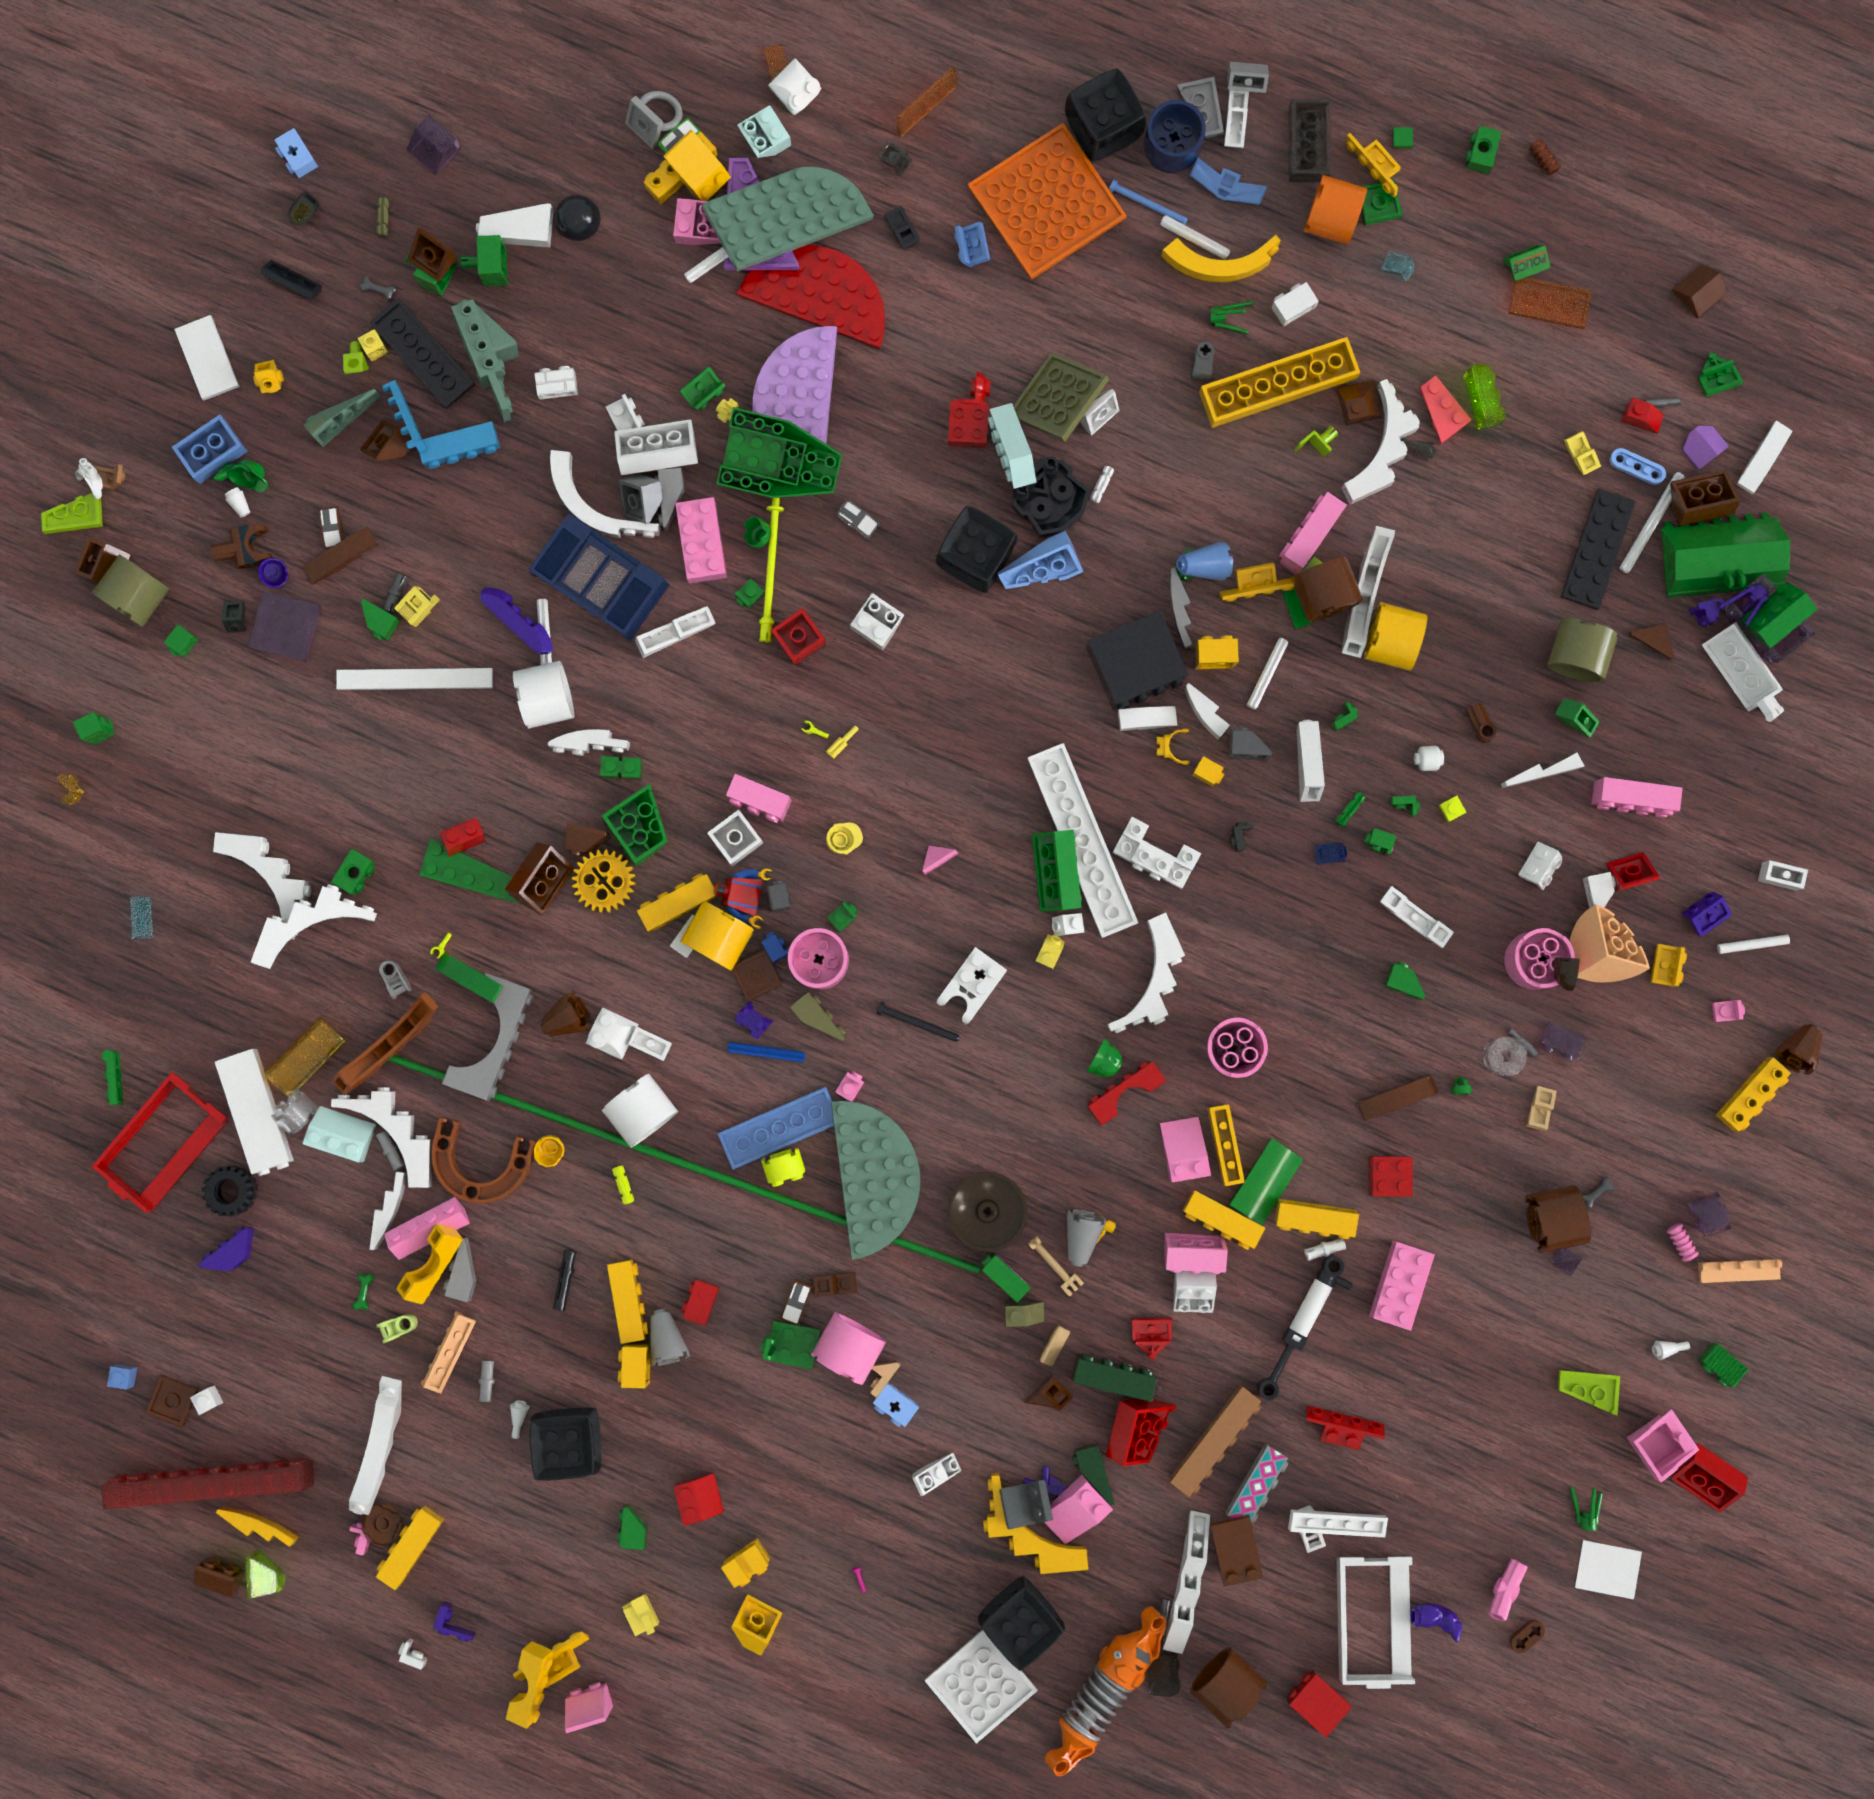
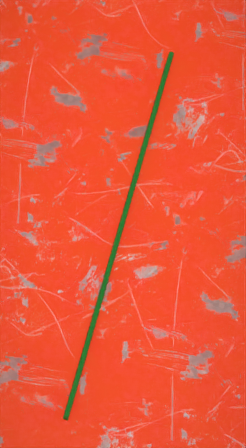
M396 1055L388 1060L442 1081L446 1073ZM496 1092L493 1098L630 1148L625 1140L618 1135ZM640 1143L630 1148L847 1227L846 1218ZM897 1237L891 1242L976 1274L979 1273L980 1266Z

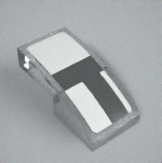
M846 499L835 514L866 539L871 537L880 524L848 499Z

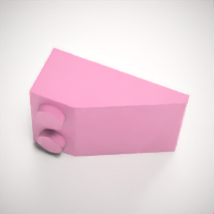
M1199 1117L1159 1123L1170 1182L1211 1176Z
M1081 1475L1050 1504L1053 1520L1044 1523L1066 1544L1099 1524L1113 1509L1093 1485Z
M596 1682L589 1685L588 1689L581 1690V1688H577L569 1692L570 1694L565 1699L566 1733L606 1721L613 1708L607 1683L601 1684Z

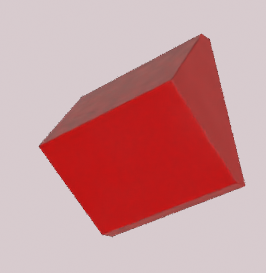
M1644 852L1606 863L1608 872H1611V876L1615 878V892L1660 879L1659 874Z

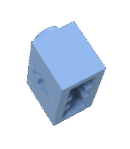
M294 128L275 139L278 145L275 149L281 158L285 157L288 162L285 165L291 174L295 172L297 177L300 178L318 167Z
M889 1382L873 1401V1404L876 1405L874 1408L883 1415L887 1413L891 1416L890 1420L899 1427L901 1424L906 1427L919 1409V1404ZM896 1401L899 1402L898 1407L900 1409L898 1410L897 1408H895L894 1410H892V1405L890 1403H896Z

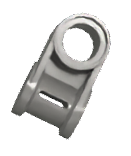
M384 961L380 965L379 972L393 999H396L397 995L405 991H412L408 979L397 962ZM389 964L394 967V972L391 975L386 973V967Z

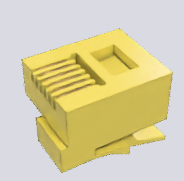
M414 586L394 609L403 615L411 625L417 627L431 613L430 610L440 599L435 594L430 598L420 587Z
M643 1594L623 1605V1612L635 1636L645 1631L647 1635L655 1632L654 1627L659 1624V1620L647 1594Z

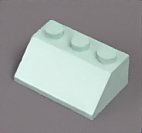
M320 1106L308 1126L303 1144L356 1162H364L377 1124Z

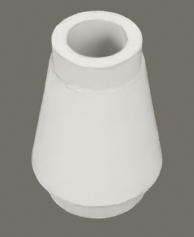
M238 487L225 493V500L240 518L251 513L244 493Z

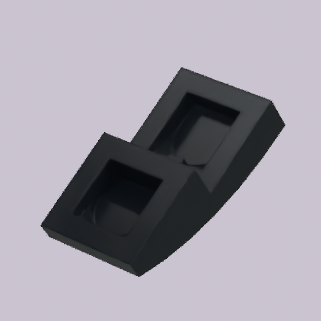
M902 206L884 215L902 249L920 241Z

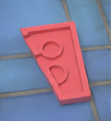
M1436 375L1419 388L1425 406L1430 413L1432 425L1436 429L1440 445L1471 422V418Z

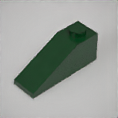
M1098 1443L1074 1449L1076 1454L1072 1455L1075 1467L1079 1466L1080 1471L1110 1505H1114Z

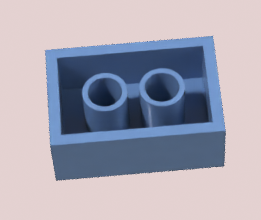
M218 415L172 446V449L192 478L199 484L220 471L224 465L232 463L248 452L227 420L221 415Z

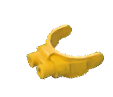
M1189 729L1176 730L1171 734L1164 735V737L1156 738V744L1159 745V748L1156 750L1157 756L1170 758L1182 765L1190 763V761H1181L1175 758L1169 748L1170 739L1175 734L1189 733Z

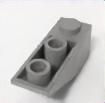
M681 468L658 470V476H655V479L660 480L662 485L663 500L659 505L662 509V514H659V524L663 526L665 531L669 530L675 516V503L681 501L685 492Z
M463 1237L459 1248L456 1250V1259L451 1261L449 1271H451L450 1279H446L443 1290L446 1291V1297L470 1302L477 1281L469 1240L467 1237Z

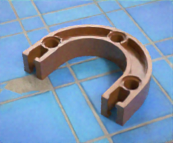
M439 1117L433 1139L431 1157L435 1174L448 1192L467 1202L489 1203L511 1195L524 1183L532 1167L534 1147L537 1140L530 1139L529 1143L531 1145L526 1155L520 1153L521 1142L524 1141L525 1137L516 1136L511 1158L504 1173L491 1182H476L467 1178L460 1171L455 1159V1148L462 1122L454 1120L451 1135H445V1122H448V1118ZM443 1138L449 1142V1146L446 1149L440 1146ZM519 1157L524 1158L526 1162L523 1168H519L516 1164ZM471 1186L477 1189L475 1197H471L468 1193Z

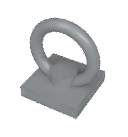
M651 91L644 94L640 99L635 96L630 100L625 124L653 149L658 145L661 131L672 130L679 125L683 116L682 107L672 95L662 91ZM652 99L667 101L675 110L673 120L663 123L646 106V103Z

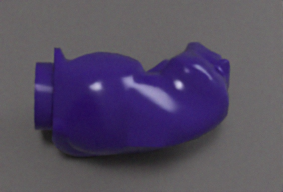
M1429 1603L1417 1605L1415 1609L1411 1610L1410 1621L1415 1628L1419 1626L1431 1628L1438 1625L1444 1632L1450 1634L1455 1642H1459L1462 1633V1623L1459 1622L1455 1612L1444 1606Z

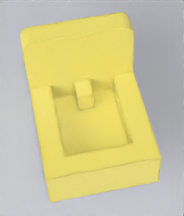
M1047 934L1036 961L1054 969L1065 942L1058 936Z

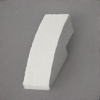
M1188 683L1184 690L1193 712L1203 726L1218 740L1230 725L1215 714L1219 706Z
M1175 706L1118 710L1120 731L1177 726Z

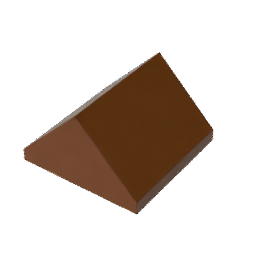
M419 227L407 260L439 282L457 258L451 248Z
M1700 265L1672 289L1697 319L1727 293L1720 272Z

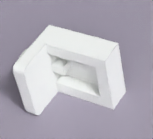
M1082 913L1052 917L1054 935L1063 936L1084 933Z

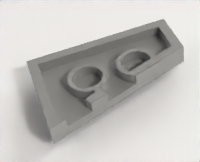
M1215 77L1178 84L1177 88L1184 101L1194 105L1203 115L1206 125L1205 138L1224 135Z

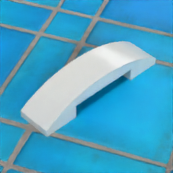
M1390 886L1380 900V903L1401 921L1441 948L1445 946L1454 933L1440 921H1436L1410 902L1405 895L1393 886Z

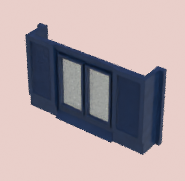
M571 514L567 515L528 569L530 574L548 583L621 633L629 641L635 636L670 586L661 575Z

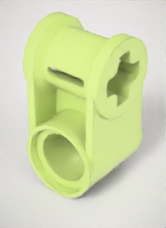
M409 1313L395 1319H389L376 1326L380 1328L382 1333V1342L386 1343L413 1331L417 1327L418 1320L415 1315ZM404 1318L410 1321L409 1329L403 1325Z

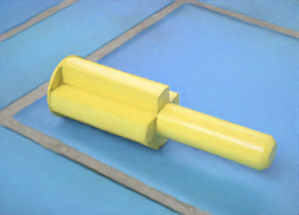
M854 726L843 738L839 737L826 750V753L834 759L847 746L846 742L859 730L858 727Z

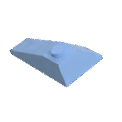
M1066 531L1047 538L998 572V576L1005 589L1028 586L1033 582L1041 581V583H1048V580L1052 579L1066 580L1082 573L1083 569Z

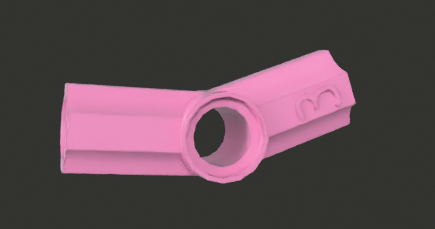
M1510 1559L1503 1576L1497 1580L1493 1589L1495 1595L1488 1614L1495 1620L1506 1621L1511 1605L1519 1594V1585L1528 1568L1515 1559Z

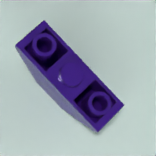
M241 1227L234 1233L235 1237L230 1241L228 1239L224 1240L218 1245L219 1249L214 1253L210 1251L202 1257L203 1261L198 1264L200 1268L222 1271L235 1270L250 1258L254 1229L252 1227Z

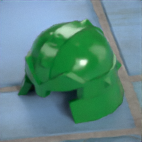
M1106 1038L1102 1041L1086 1073L1095 1074L1097 1077H1111L1122 1067L1120 1052Z

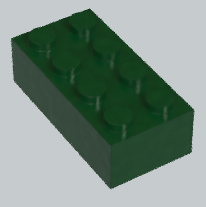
M1086 1353L1076 1356L1071 1377L1073 1383L1150 1402H1152L1157 1377L1151 1369L1140 1367L1139 1370H1136L1131 1364L1121 1362L1120 1365H1116L1113 1360L1101 1358V1361L1095 1360L1093 1355Z

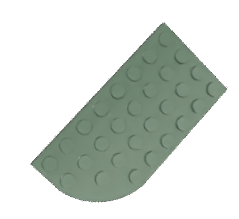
M819 167L796 168L702 204V209L737 272L873 220L874 217L863 195L851 181L836 172Z

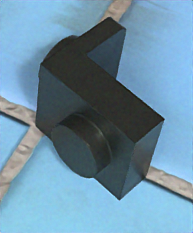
M1247 821L1236 823V827L1231 829L1233 836H1230V843L1232 848L1235 847V852L1245 850L1242 831L1253 829V824L1248 825Z

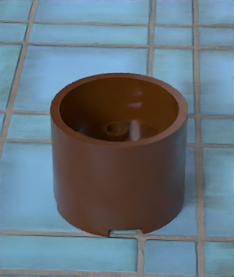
M1346 556L1321 563L1291 578L1308 623L1332 617L1337 613L1345 611L1347 608L1351 609L1364 602Z
M1576 1185L1527 1194L1525 1196L1526 1203L1529 1202V1207L1525 1211L1527 1224L1532 1240L1538 1242L1539 1247H1537L1539 1253L1590 1243L1591 1227L1589 1215L1583 1196Z
M1227 1647L1214 1656L1201 1670L1190 1688V1693L1226 1728H1231L1233 1721L1238 1719L1241 1721L1261 1699L1259 1697L1262 1688H1267V1682L1231 1647Z

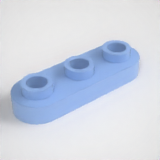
M1616 449L1610 455L1609 461L1612 467L1651 485L1660 484L1666 477L1664 467L1626 449ZM1616 457H1620L1622 462H1617ZM1634 465H1638L1639 470H1635ZM1655 473L1657 478H1653L1651 474Z

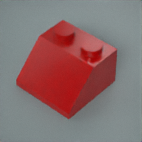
M714 1473L678 1482L673 1486L683 1526L704 1521L724 1512Z

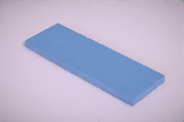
M827 1087L717 1133L732 1170L833 1127L831 1102L833 1101Z

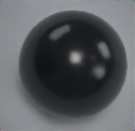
M568 196L556 208V227L567 239L573 241L586 240L593 236L600 226V211L597 205L586 196Z

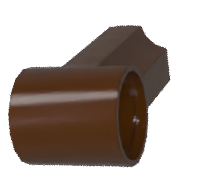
M1482 702L1466 709L1465 711L1476 731L1477 739L1483 743L1491 741L1495 737L1497 729L1491 722ZM1482 729H1489L1491 736H1484Z

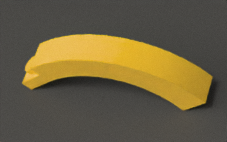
M1275 235L1261 248L1245 257L1233 260H1215L1193 252L1176 238L1163 249L1161 257L1175 269L1192 278L1208 282H1231L1252 276L1268 266L1271 256L1279 250L1278 246L1281 240Z

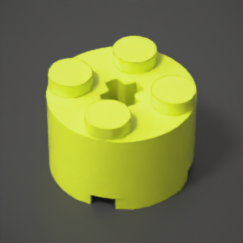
M795 1148V1152L788 1149L772 1154L768 1161L765 1158L761 1159L767 1182L772 1183V1187L782 1185L784 1180L790 1178L791 1181L801 1179L806 1171L799 1148Z

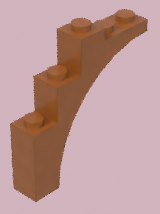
M426 992L422 994L400 1020L381 1038L337 1072L332 1082L344 1096L376 1074L386 1061L401 1052L411 1039L427 1028L431 1022L430 1018L438 1009L435 1000L429 997Z

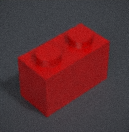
M477 818L439 832L449 857L486 842Z
M696 1279L695 1283L691 1282L688 1293L691 1294L689 1301L684 1302L681 1310L684 1313L683 1318L705 1326L720 1286L700 1279Z

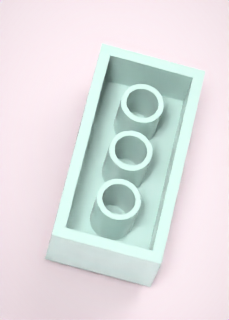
M1010 403L990 409L991 417L988 418L990 429H993V432H990L993 444L997 443L995 445L997 455L1002 456L1000 458L1002 468L1007 469L1005 470L1007 481H1011L1014 489L1036 483L1032 453L1013 404Z

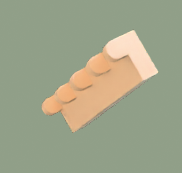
M1780 1259L1698 1262L1700 1283L1781 1279L1780 1268H1782V1261Z
M455 1311V1317L450 1327H447V1333L441 1345L437 1348L438 1352L433 1362L429 1365L425 1379L420 1383L424 1388L440 1394L476 1323L473 1318L467 1317L458 1311Z

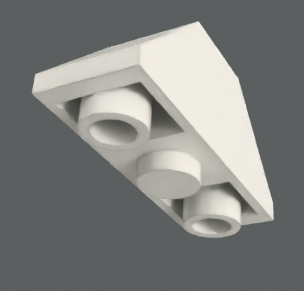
M950 1453L912 1473V1478L920 1496H924L962 1470L954 1453Z

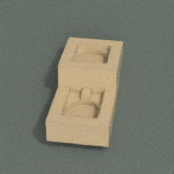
M1541 1086L1536 1087L1528 1115L1527 1127L1541 1131L1548 1130L1550 1114L1554 1109L1557 1091Z

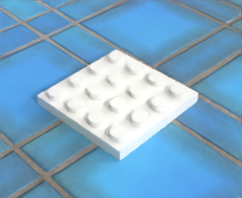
M983 1629L925 1678L928 1686L976 1744L1038 1691L1022 1670L1018 1671L1002 1655Z

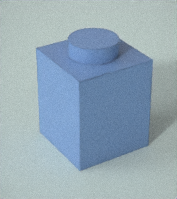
M122 1364L110 1366L107 1387L126 1390L134 1387L138 1367Z

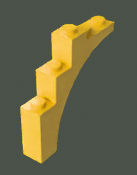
M991 1473V1479H988V1490L993 1491V1499H989L990 1511H994V1514H987V1520H983L984 1532H988L989 1538L1013 1536V1538H1009L1010 1550H1014L1015 1556L1038 1554L1034 1558L1035 1568H1039L1040 1574L1088 1570L1085 1546H1069L1054 1543L1037 1535L1026 1526L1007 1529L999 1492L1002 1489L999 1473Z

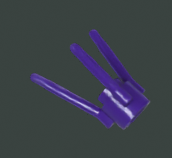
M1751 584L1746 590L1719 605V608L1722 609L1749 593L1747 597L1750 602L1737 615L1738 619L1741 618L1753 604H1757L1745 622V625H1749L1762 604L1768 599L1769 593L1762 585L1757 584L1754 586Z

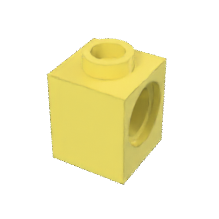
M375 329L358 338L371 361L389 353Z

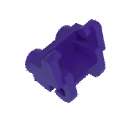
M1721 598L1700 602L1697 604V607L1690 608L1689 613L1690 615H1696L1697 623L1700 624V627L1710 626L1713 622L1718 621L1719 605L1717 603L1721 605L1725 601Z
M749 1001L738 1012L734 1020L738 1025L748 1027L751 1036L759 1039L773 1023V1020L761 1016L754 1010L753 1003Z

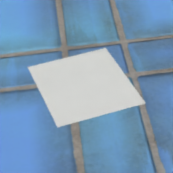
M1583 1540L1575 1588L1634 1599L1642 1552Z

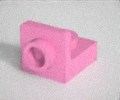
M1741 1000L1712 1003L1714 1022L1741 1020L1743 1015H1745V1007Z
M854 1071L851 1074L847 1072L835 1092L853 1102L864 1084L861 1080L863 1077Z
M357 1522V1524L350 1526L349 1531L360 1534L357 1535L354 1547H357L355 1554L364 1555L368 1552L370 1541L363 1533L362 1522Z

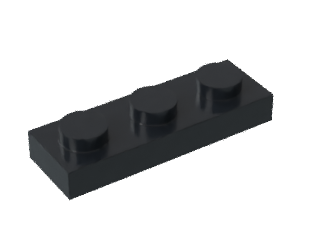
M273 260L261 269L262 275L301 294L305 298L312 300L322 291V285Z

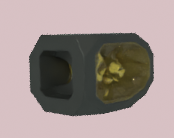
M303 191L291 205L288 212L290 222L295 225L307 223L319 208L318 201L308 192Z

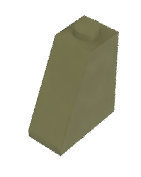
M1044 1301L1005 1302L1004 1316L1006 1327L1029 1326L1044 1322Z

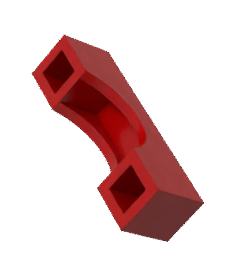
M1148 1061L1143 1062L1137 1067L1139 1070L1136 1073H1127L1121 1078L1123 1082L1117 1086L1113 1083L1105 1089L1107 1093L1101 1097L1097 1094L1089 1100L1091 1104L1087 1107L1100 1126L1118 1115L1117 1101L1126 1089L1140 1087L1151 1092L1166 1082V1079L1153 1061L1150 1063Z

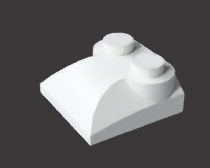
M796 58L768 84L792 115H796L803 110L821 90L818 80L813 78Z
M1111 389L1100 393L1080 420L1084 429L1091 436L1120 411L1115 391Z
M602 1008L592 1026L586 1044L622 1060L629 1047L628 1043L639 1024Z

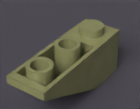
M809 992L790 1006L802 1023L841 1041L846 1039L843 1036L846 1032L839 1024L837 1026L834 1025L831 1021L834 1017L827 1008L823 1011L819 1006L821 1001L815 993L812 995Z

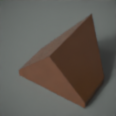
M1051 1374L1024 1403L1057 1408L1060 1411L1073 1396Z

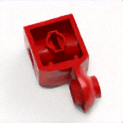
M977 371L976 378L971 377L970 396H975V399H956L950 402L948 446L986 448L989 405L985 402V399L990 397L991 379H987L979 371Z

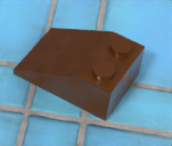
M1246 1515L1211 1523L1210 1527L1218 1570L1223 1586L1263 1578L1250 1516Z

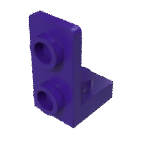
M444 1601L440 1605L433 1629L438 1630V1633L441 1635H455L461 1641L468 1642V1640H472L476 1632L446 1623L450 1621L453 1610H450L452 1603Z

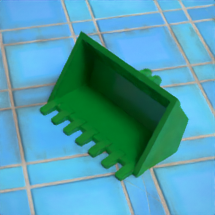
M1767 512L1761 513V519L1755 520L1752 514H1745V521H1739L1734 515L1728 516L1729 522L1723 523L1719 517L1712 519L1713 524H1706L1705 521L1695 522L1696 525L1694 526L1686 524L1680 527H1673L1671 522H1663L1664 528L1661 529L1666 598L1744 591L1751 584L1754 586L1760 584L1765 589L1777 588L1783 584V580L1790 570V538L1779 524L1778 519L1771 518Z

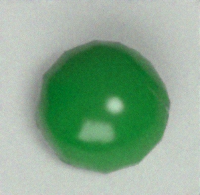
M756 516L748 518L744 522L746 532L743 534L747 544L753 548L765 546L771 535L769 524Z

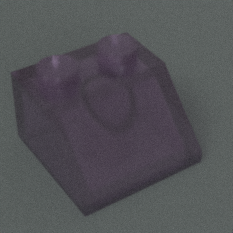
M429 114L415 128L407 147V151L434 175L461 149L457 139Z

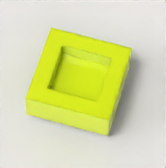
M1458 796L1439 805L1448 822L1466 813Z

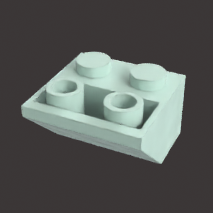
M770 105L737 125L757 158L777 155L791 146L789 134Z

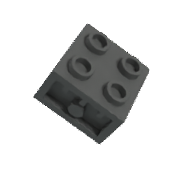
M1045 1480L999 1490L1007 1529L1053 1520Z

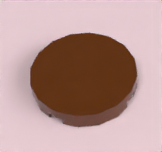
M378 1504L371 1508L369 1515L365 1514L363 1516L362 1530L365 1537L373 1544H389L401 1533L402 1519H400L399 1512L393 1506Z

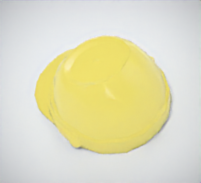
M851 822L834 824L826 835L829 849L838 854L847 855L860 846L863 841L860 828Z

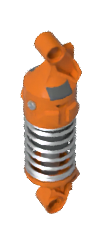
M1150 1606L1142 1611L1141 1630L1126 1635H1116L1109 1646H1105L1099 1654L1100 1659L1094 1668V1675L1088 1676L1089 1683L1083 1684L1084 1691L1077 1692L1078 1699L1072 1700L1073 1707L1066 1708V1713H1063L1060 1717L1059 1723L1062 1731L1063 1746L1059 1749L1050 1750L1045 1756V1763L1056 1776L1065 1775L1073 1767H1076L1081 1759L1095 1752V1747L1100 1738L1091 1727L1100 1732H1105L1104 1726L1096 1719L1098 1718L1106 1724H1111L1110 1719L1105 1714L1116 1716L1114 1707L1122 1708L1120 1702L1122 1699H1127L1126 1693L1132 1692L1135 1687H1139L1145 1679V1672L1152 1664V1661L1159 1657L1160 1642L1166 1633V1619L1154 1607ZM1075 1703L1082 1704L1084 1709L1082 1711L1079 1710ZM1070 1711L1078 1713L1079 1716L1072 1715Z

